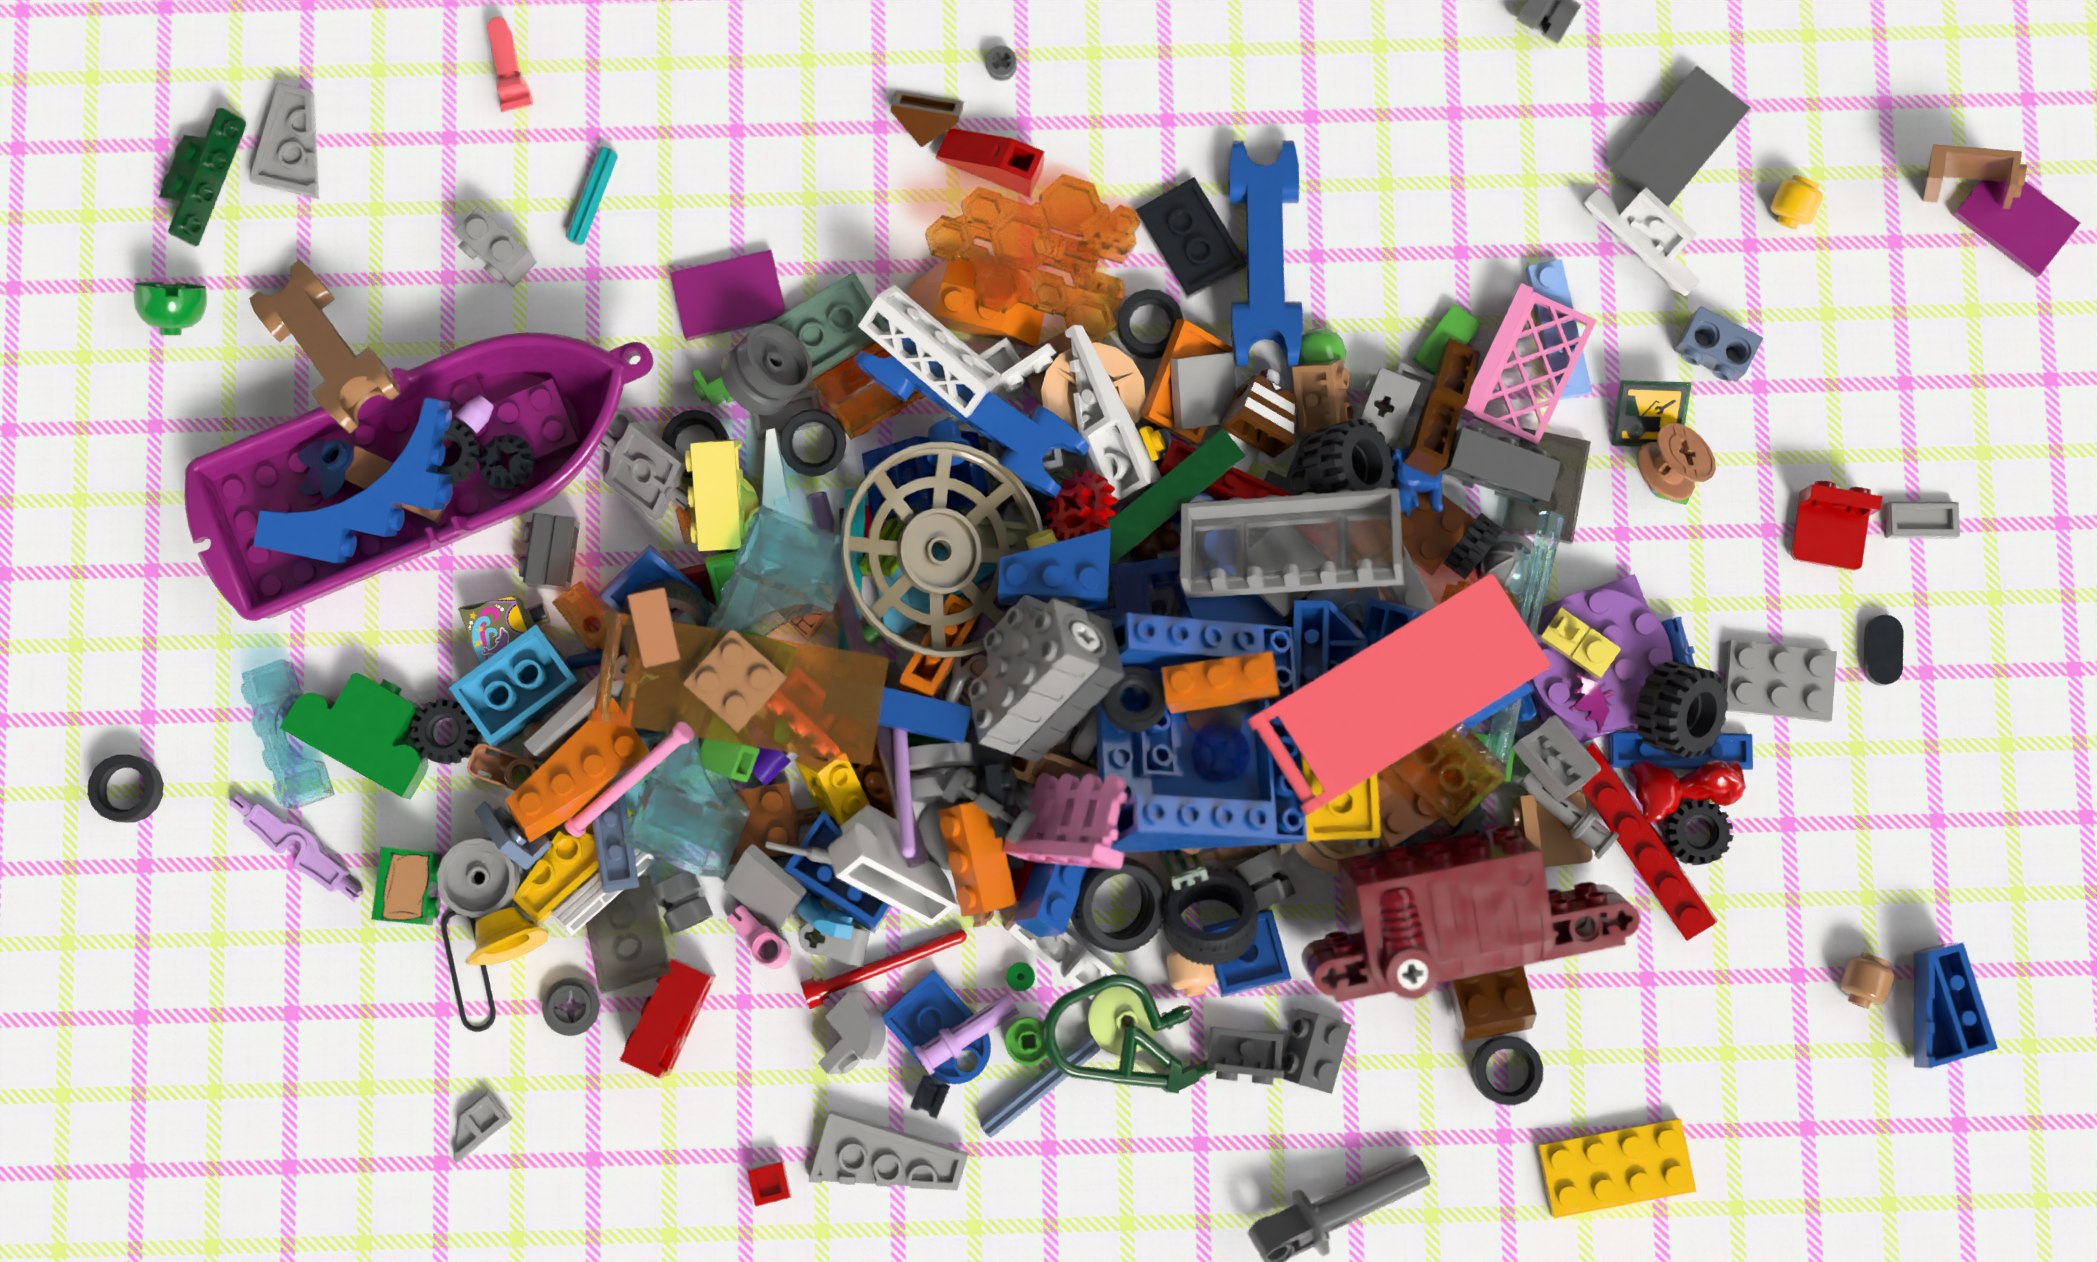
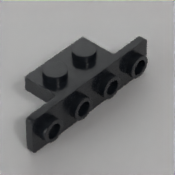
M972 728L970 736L979 795L984 793L1004 807L1003 811L1017 820L1021 810L1019 805H1017L1015 792L1017 781L1015 772L1012 769L1010 753L980 744L976 728ZM999 816L996 819L992 817L995 838H1002L1003 844H1005L1012 825ZM1006 853L1009 869L1025 866V860Z

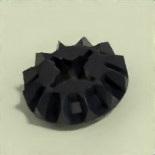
M507 432L506 435H493V439L488 444L482 445V453L477 458L480 468L479 473L491 486L498 489H513L522 485L530 477L534 468L535 457L531 446L522 437ZM501 450L508 456L514 457L509 460L511 472L502 465L496 466L501 461Z

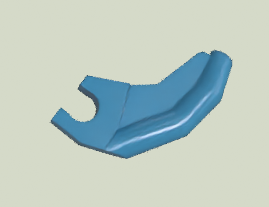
M806 891L796 907L799 915L821 933L833 937L851 939L853 916L837 909L830 911L824 908L817 897Z

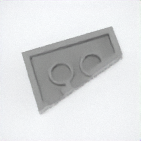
M277 83L249 177L253 184L319 199L315 97L310 90Z

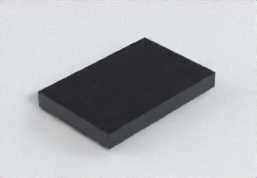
M1195 177L1135 210V215L1186 299L1195 296L1246 267L1247 262Z

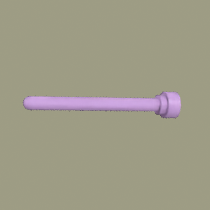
M892 728L900 852L902 856L910 858L915 854L907 731Z

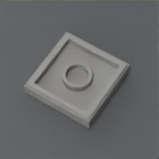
M1234 352L1170 359L1175 429L1183 430L1221 424L1236 391Z
M751 844L745 850L723 886L728 893L775 933L785 925L807 891L754 844Z

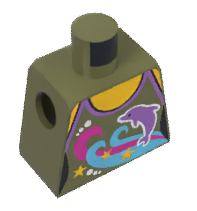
M507 596L458 608L479 664H482L535 624L542 626L551 622L543 602L525 609L521 599L516 596Z

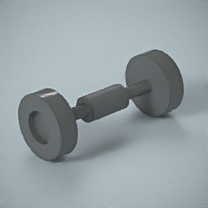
M963 766L959 768L946 786L942 797L953 803L961 793H964L976 801L975 806L996 819L999 816L1011 824L1012 828L1006 839L1017 845L1030 828L1036 814L1026 808L1016 820L1003 811L1004 807L984 793L978 795L966 787L972 772Z

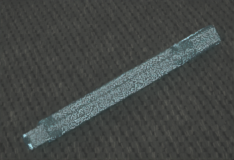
M1540 511L1517 611L1535 640L1565 517L1553 511ZM1522 698L1493 715L1481 770L1495 774H1506Z

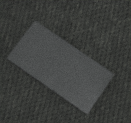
M1696 66L1609 171L1638 194L1644 188H1647L1669 207L1751 107L1700 67Z

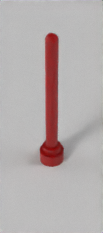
M957 929L825 981L822 978L815 980L814 977L802 981L800 984L810 1009L823 1005V1000L829 998L828 994L961 944L966 940L967 934L964 930Z

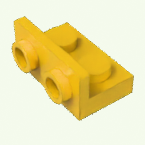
M840 751L826 761L823 758L817 759L804 752L794 760L818 806L819 812L822 813L824 810L832 821L842 826L862 808L870 805L845 753Z

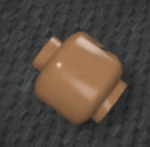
M1863 952L1860 957H1851L1840 980V988L1849 994L1847 1001L1865 1009L1869 1008L1870 1003L1876 1005L1883 1004L1894 981V973L1888 968L1890 963Z

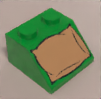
M381 847L371 920L433 925V919L438 918L441 906L440 897L436 896L438 889L437 872L442 854Z

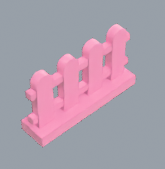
M1042 773L1036 781L1035 788H1031L1029 797L1032 798L1029 810L1036 814L1035 819L1017 845L1006 839L1003 852L1028 862L1120 869L1124 854L1114 851L1110 847L1112 840L1117 839L1118 831L1115 830L1121 803H1126L1128 795L1124 793L1126 787L1125 780L1112 774L1105 779L1102 786L1101 778L1092 774L1085 775L1080 782L1078 777L1066 773L1057 782L1055 776Z

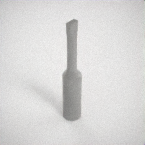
M766 842V848L806 856L810 861L832 864L828 849L818 847L805 849Z

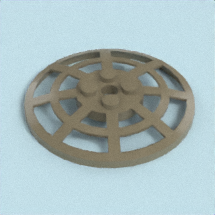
M929 442L911 446L887 457L875 466L859 483L852 495L842 521L840 536V557L845 582L855 605L865 619L882 636L899 647L919 655L937 658L962 657L986 650L983 641L986 636L972 643L957 647H946L944 626L966 622L980 613H983L994 625H997L1006 616L993 603L998 596L1000 558L1027 550H1009L1006 528L995 508L1012 495L1025 519L1029 536L1044 530L1035 503L1022 482L1009 469L1000 465L999 461L991 455L971 446L952 442ZM924 455H937L935 477L916 479L896 489L885 473L891 467L908 459ZM952 456L979 465L994 475L1002 484L985 497L969 484L949 478ZM875 483L886 500L881 504L873 518L868 538L850 536L851 524L857 506L868 488ZM933 488L931 509L915 515L903 498L915 491ZM948 490L964 495L977 506L965 516L954 510L947 509ZM893 509L904 526L899 533L897 541L879 540L883 522L890 510ZM985 517L989 520L994 531L997 549L981 548L980 538L974 527ZM936 541L941 542L946 548L947 554L943 561L936 560L932 555L931 548ZM849 551L868 553V563L872 577L882 594L870 609L862 599L855 584L850 565ZM878 554L897 557V562L903 575L891 587H889L882 574ZM980 562L997 563L993 580L987 591L983 593L971 580L976 575ZM911 586L928 593L929 614L917 611L900 600ZM961 590L973 603L971 607L959 613L944 615L943 594ZM893 607L911 620L930 625L931 646L921 645L901 637L887 628L880 619Z

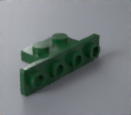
M224 108L216 109L205 138L183 135L181 142L176 147L175 157L169 172L163 179V187L159 194V198L166 202L178 204L168 233L191 246H199L247 125L245 120Z

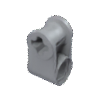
M810 923L802 927L799 933V943L806 952L828 957L831 960L845 964L863 966L871 931L853 927L851 939L833 937L820 932V935L825 936V942H819L816 947L811 946V940L806 938L807 932H813L815 928Z

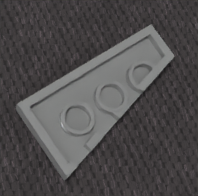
M831 1110L828 1114L809 1182L822 1183V1181L850 1185L865 1183L886 1187L901 1185L922 1189L958 1190L969 1152Z

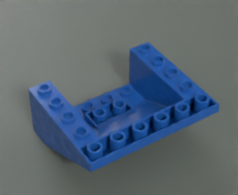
M1126 613L1112 623L1122 667L1139 666L1151 670L1161 679L1163 684L1162 668L1272 651L1276 665L1280 697L1171 713L1166 705L1163 717L1154 727L1143 732H1127L1117 728L1107 719L1102 709V700H1100L1095 705L1098 777L1102 780V786L1109 775L1113 774L1123 778L1126 783L1124 793L1128 794L1126 803H1121L1115 827L1118 835L1116 840H1112L1110 849L1114 851L1143 852L1291 844L1306 841V816L1300 808L1303 804L1258 731H1253L1247 722L1255 715L1297 691L1292 627ZM1129 687L1120 695L1121 703L1127 710L1133 712L1141 711L1148 705V697L1140 688ZM1277 716L1270 720L1269 723L1303 776L1301 752Z

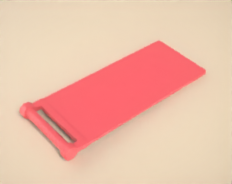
M1489 574L1268 709L1255 715L1247 722L1253 731L1257 730L1302 802L1303 805L1300 808L1305 816L1544 672L1550 668L1551 664L1495 576ZM1277 716L1279 717L1325 792L1315 797L1269 723L1270 720Z

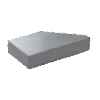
M491 1091L484 1094L459 1114L457 1143L453 1156L456 1163L463 1160L512 1120Z

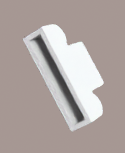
M866 805L841 826L843 835L828 847L829 856L837 878L931 926L957 906L947 876L933 862L924 863L915 835V854L910 858H906L900 852L899 822L870 805Z

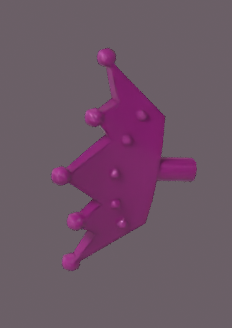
M1577 673L1576 677L1579 678L1582 685L1576 688L1574 692L1576 694L1580 692L1583 695L1573 706L1569 707V710L1589 711L1585 720H1595L1598 728L1596 731L1600 734L1610 712L1605 699L1613 696L1614 692L1610 689L1602 693L1599 682L1582 677L1580 673Z

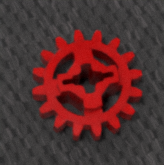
M1088 469L1083 474L1075 471L1072 481L1067 478L1062 479L1064 487L1057 494L1056 499L1048 501L1047 504L1053 508L1046 515V519L1052 522L1048 529L1053 530L1055 538L1059 541H1065L1098 532L1101 528L1108 529L1110 526L1106 520L1108 517L1115 516L1116 513L1110 509V506L1117 502V498L1111 495L1115 488L1108 483V479Z

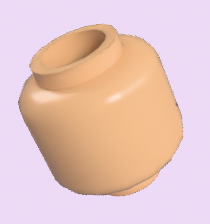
M1175 950L1168 955L1167 967L1170 985L1176 990H1184L1185 997L1206 994L1205 987L1212 985L1216 981L1213 964L1209 966L1208 964L1193 963L1191 960L1181 957Z

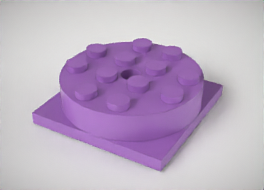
M1635 574L1594 589L1574 593L1560 601L1520 615L1551 664L1550 668L1530 679L1534 691L1530 694L1539 721L1542 725L1548 718L1556 715L1580 743L1636 724V701L1639 700L1641 686H1644L1646 683L1645 679L1649 674H1653L1654 668L1658 665L1663 666L1664 662L1667 661L1673 662L1668 635L1659 619L1648 608ZM1561 607L1621 648L1600 679L1592 676L1539 638ZM1577 673H1580L1582 677L1599 682L1602 693L1610 689L1614 692L1613 696L1605 699L1610 712L1600 734L1596 731L1598 728L1595 720H1585L1589 711L1569 710V707L1573 706L1583 695L1580 692L1578 694L1574 692L1576 688L1582 685L1579 678L1576 677Z

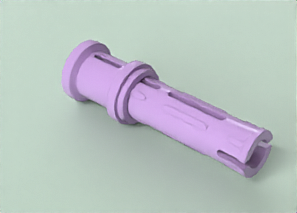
M1006 993L958 1026L950 1030L948 1028L939 1030L937 1037L921 1047L919 1045L914 1046L913 1050L927 1073L932 1075L934 1068L951 1057L955 1059L960 1057V1054L963 1053L961 1049L990 1032L1007 1019L1019 1014V1011L1011 997Z

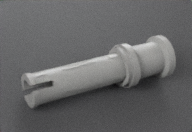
M1531 770L1517 786L1528 795H1535V801L1571 829L1569 833L1574 840L1579 838L1594 850L1596 858L1600 859L1619 837L1616 831L1611 833L1595 820L1594 813L1588 811L1584 813L1567 798L1558 803Z

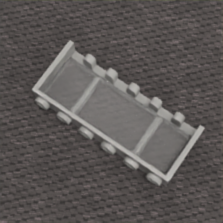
M1380 487L1370 491L1353 492L1341 490L1336 493L1327 494L1303 493L1299 496L1284 497L1269 495L1256 499L1231 498L1227 501L1213 502L1197 500L1193 503L1181 504L1180 579L1186 598L1404 585L1399 490Z

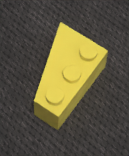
M742 439L709 440L690 443L691 450H686L685 461L687 472H693V486L688 487L690 508L695 507L696 522H691L692 543H698V551L742 549L745 547L744 502L742 501L741 494L743 470L739 466L738 449H742Z

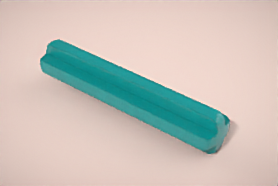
M600 147L566 232L567 240L578 245L585 243L618 158L616 152L610 148Z

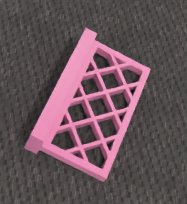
M1521 283L1475 378L1468 402L1461 410L1460 415L1470 420L1475 418L1537 446L1597 320L1533 292L1534 288ZM1536 303L1549 309L1553 321L1535 327L1530 315L1534 304ZM1557 313L1565 317L1558 319ZM1574 320L1586 326L1581 337L1567 341L1561 324ZM1527 321L1530 329L1522 332V329ZM1555 326L1562 344L1544 350L1537 332ZM1532 334L1538 352L1520 358L1515 344L1518 339ZM1577 344L1576 349L1572 355L1570 346ZM1564 349L1569 363L1566 368L1552 373L1546 355ZM1512 352L1515 360L1507 363ZM1541 357L1547 375L1529 381L1522 363ZM1517 365L1524 383L1505 389L1501 373L1503 370ZM1563 375L1557 386L1555 377ZM1549 380L1554 391L1552 399L1537 403L1531 386ZM1498 383L1500 391L1492 394L1496 384ZM1526 388L1532 406L1514 412L1508 394ZM1502 396L1509 414L1495 418L1483 411L1488 401ZM1548 406L1544 416H1542L1540 408ZM1535 411L1539 422L1535 435L1521 430L1516 417ZM1511 419L1513 425H1510L1504 421Z

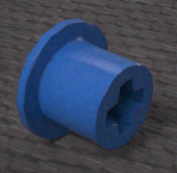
M940 421L933 424L928 430L930 442H952L971 446L969 441L962 438L958 423L955 421ZM927 455V460L933 466H936L937 455ZM952 456L951 467L964 462L965 459Z

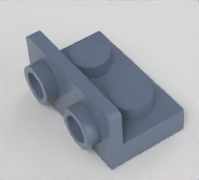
M484 801L475 810L498 850L525 870L540 859L552 845L546 834L529 843L512 815L501 806L495 809Z

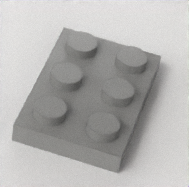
M1739 640L1727 641L1724 688L1727 689L1728 694L1726 702H1728L1727 711L1831 722L1837 651Z

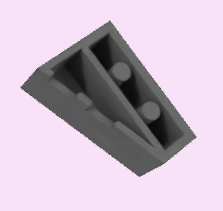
M1466 425L1465 428L1462 427L1456 430L1448 462L1441 471L1442 475L1447 474L1463 479L1462 486L1473 489L1474 484L1494 490V495L1540 506L1550 501L1561 462L1552 459L1551 453L1536 448H1532L1529 451L1518 447L1519 442L1507 437L1495 439L1487 436L1486 430L1480 427Z

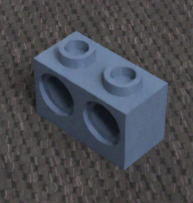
M1700 306L1692 314L1674 351L1682 354L1681 358L1690 364H1701L1713 370V375L1721 380L1737 382L1746 374L1763 337ZM1694 334H1704L1708 340V346L1697 343ZM1727 348L1733 349L1738 353L1739 362L1731 361L1727 357Z

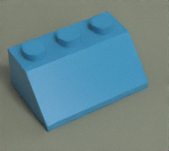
M535 624L451 685L449 690L488 744L499 749L520 734L526 725L539 720L585 685L569 665L566 658L540 627Z

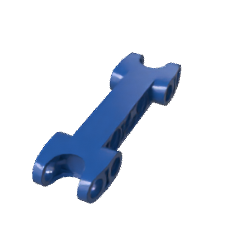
M1282 140L1280 157L1271 165L1263 166L1257 165L1250 160L1244 146V141H1233L1228 176L1229 204H1246L1248 302H1231V342L1236 366H1248L1249 351L1253 344L1259 340L1267 339L1278 343L1283 349L1287 366H1298L1303 332L1302 301H1285L1282 207L1284 203L1299 202V163L1295 143L1293 140Z
M883 317V321L889 325V321ZM901 338L903 349L910 355H918L916 343L910 338ZM860 350L853 359L873 381L898 399L906 402L914 389H916L1005 450L999 460V464L1009 469L1024 485L1047 496L1055 498L1060 492L1061 487L1045 471L1042 464L1044 456L1053 449H1065L1084 456L1090 448L1087 441L1066 421L1040 405L1036 406L1028 418L989 391L973 413L966 418L894 356L879 358ZM928 361L931 373L937 378H945L943 366L937 361ZM956 384L958 396L969 403L975 393L964 384Z

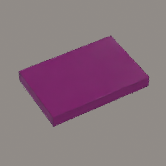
M1980 180L1952 216L2033 277L2037 278L2077 229L2080 222L2026 181L2024 186H2022L2020 198L2014 197L2010 209H2003L2006 182Z
M772 250L670 273L686 341L771 322L786 313Z

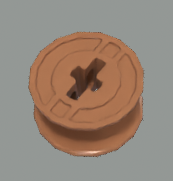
M1668 423L1662 426L1657 435V442H1648L1640 446L1637 452V466L1642 477L1656 492L1671 500L1687 499L1694 491L1695 482L1709 480L1713 477L1716 470L1715 458L1708 444L1691 428L1679 423Z

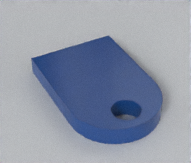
M932 970L882 1017L885 1025L922 1065L913 1050L914 1046H923L937 1037L939 1030L943 1028L950 1030L974 1014L939 974ZM986 1033L961 1049L962 1051H972L977 1056L978 1063L974 1070L969 1072L962 1071L957 1065V1059L951 1057L934 1068V1073L931 1076L947 1084H962L976 1078L984 1070L990 1058L991 1041L989 1034Z

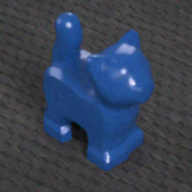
M1408 448L1395 449L1390 454L1394 460V466H1392L1394 472L1393 489L1399 490L1401 512H1403L1405 517H1409L1412 509L1418 507L1419 502L1416 492L1430 493V507L1434 512H1441L1443 510L1441 502L1442 471L1434 478L1403 464Z

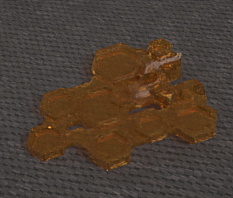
M1062 174L1041 192L1039 202H1035L1033 205L1002 197L1001 193L978 186L962 200V215L956 218L942 215L926 229L925 237L932 256L955 262L960 258L972 263L976 275L973 286L981 307L1005 314L1017 302L1025 304L1044 313L1063 316L1067 329L1072 325H1082L1091 343H1100L1116 326L1113 313L1121 305L1125 287L1122 279L1095 271L1098 259L1100 257L1123 264L1137 244L1134 232L1138 229L1140 222L1135 209L1119 205L1110 213L1108 205L1100 202L1094 183ZM1050 228L1082 238L1078 241L1051 232ZM977 238L990 242L995 256L990 255L988 248L974 244L973 240ZM1041 265H1045L1070 273L1074 287L1066 285L1062 276L1039 270L1038 268Z

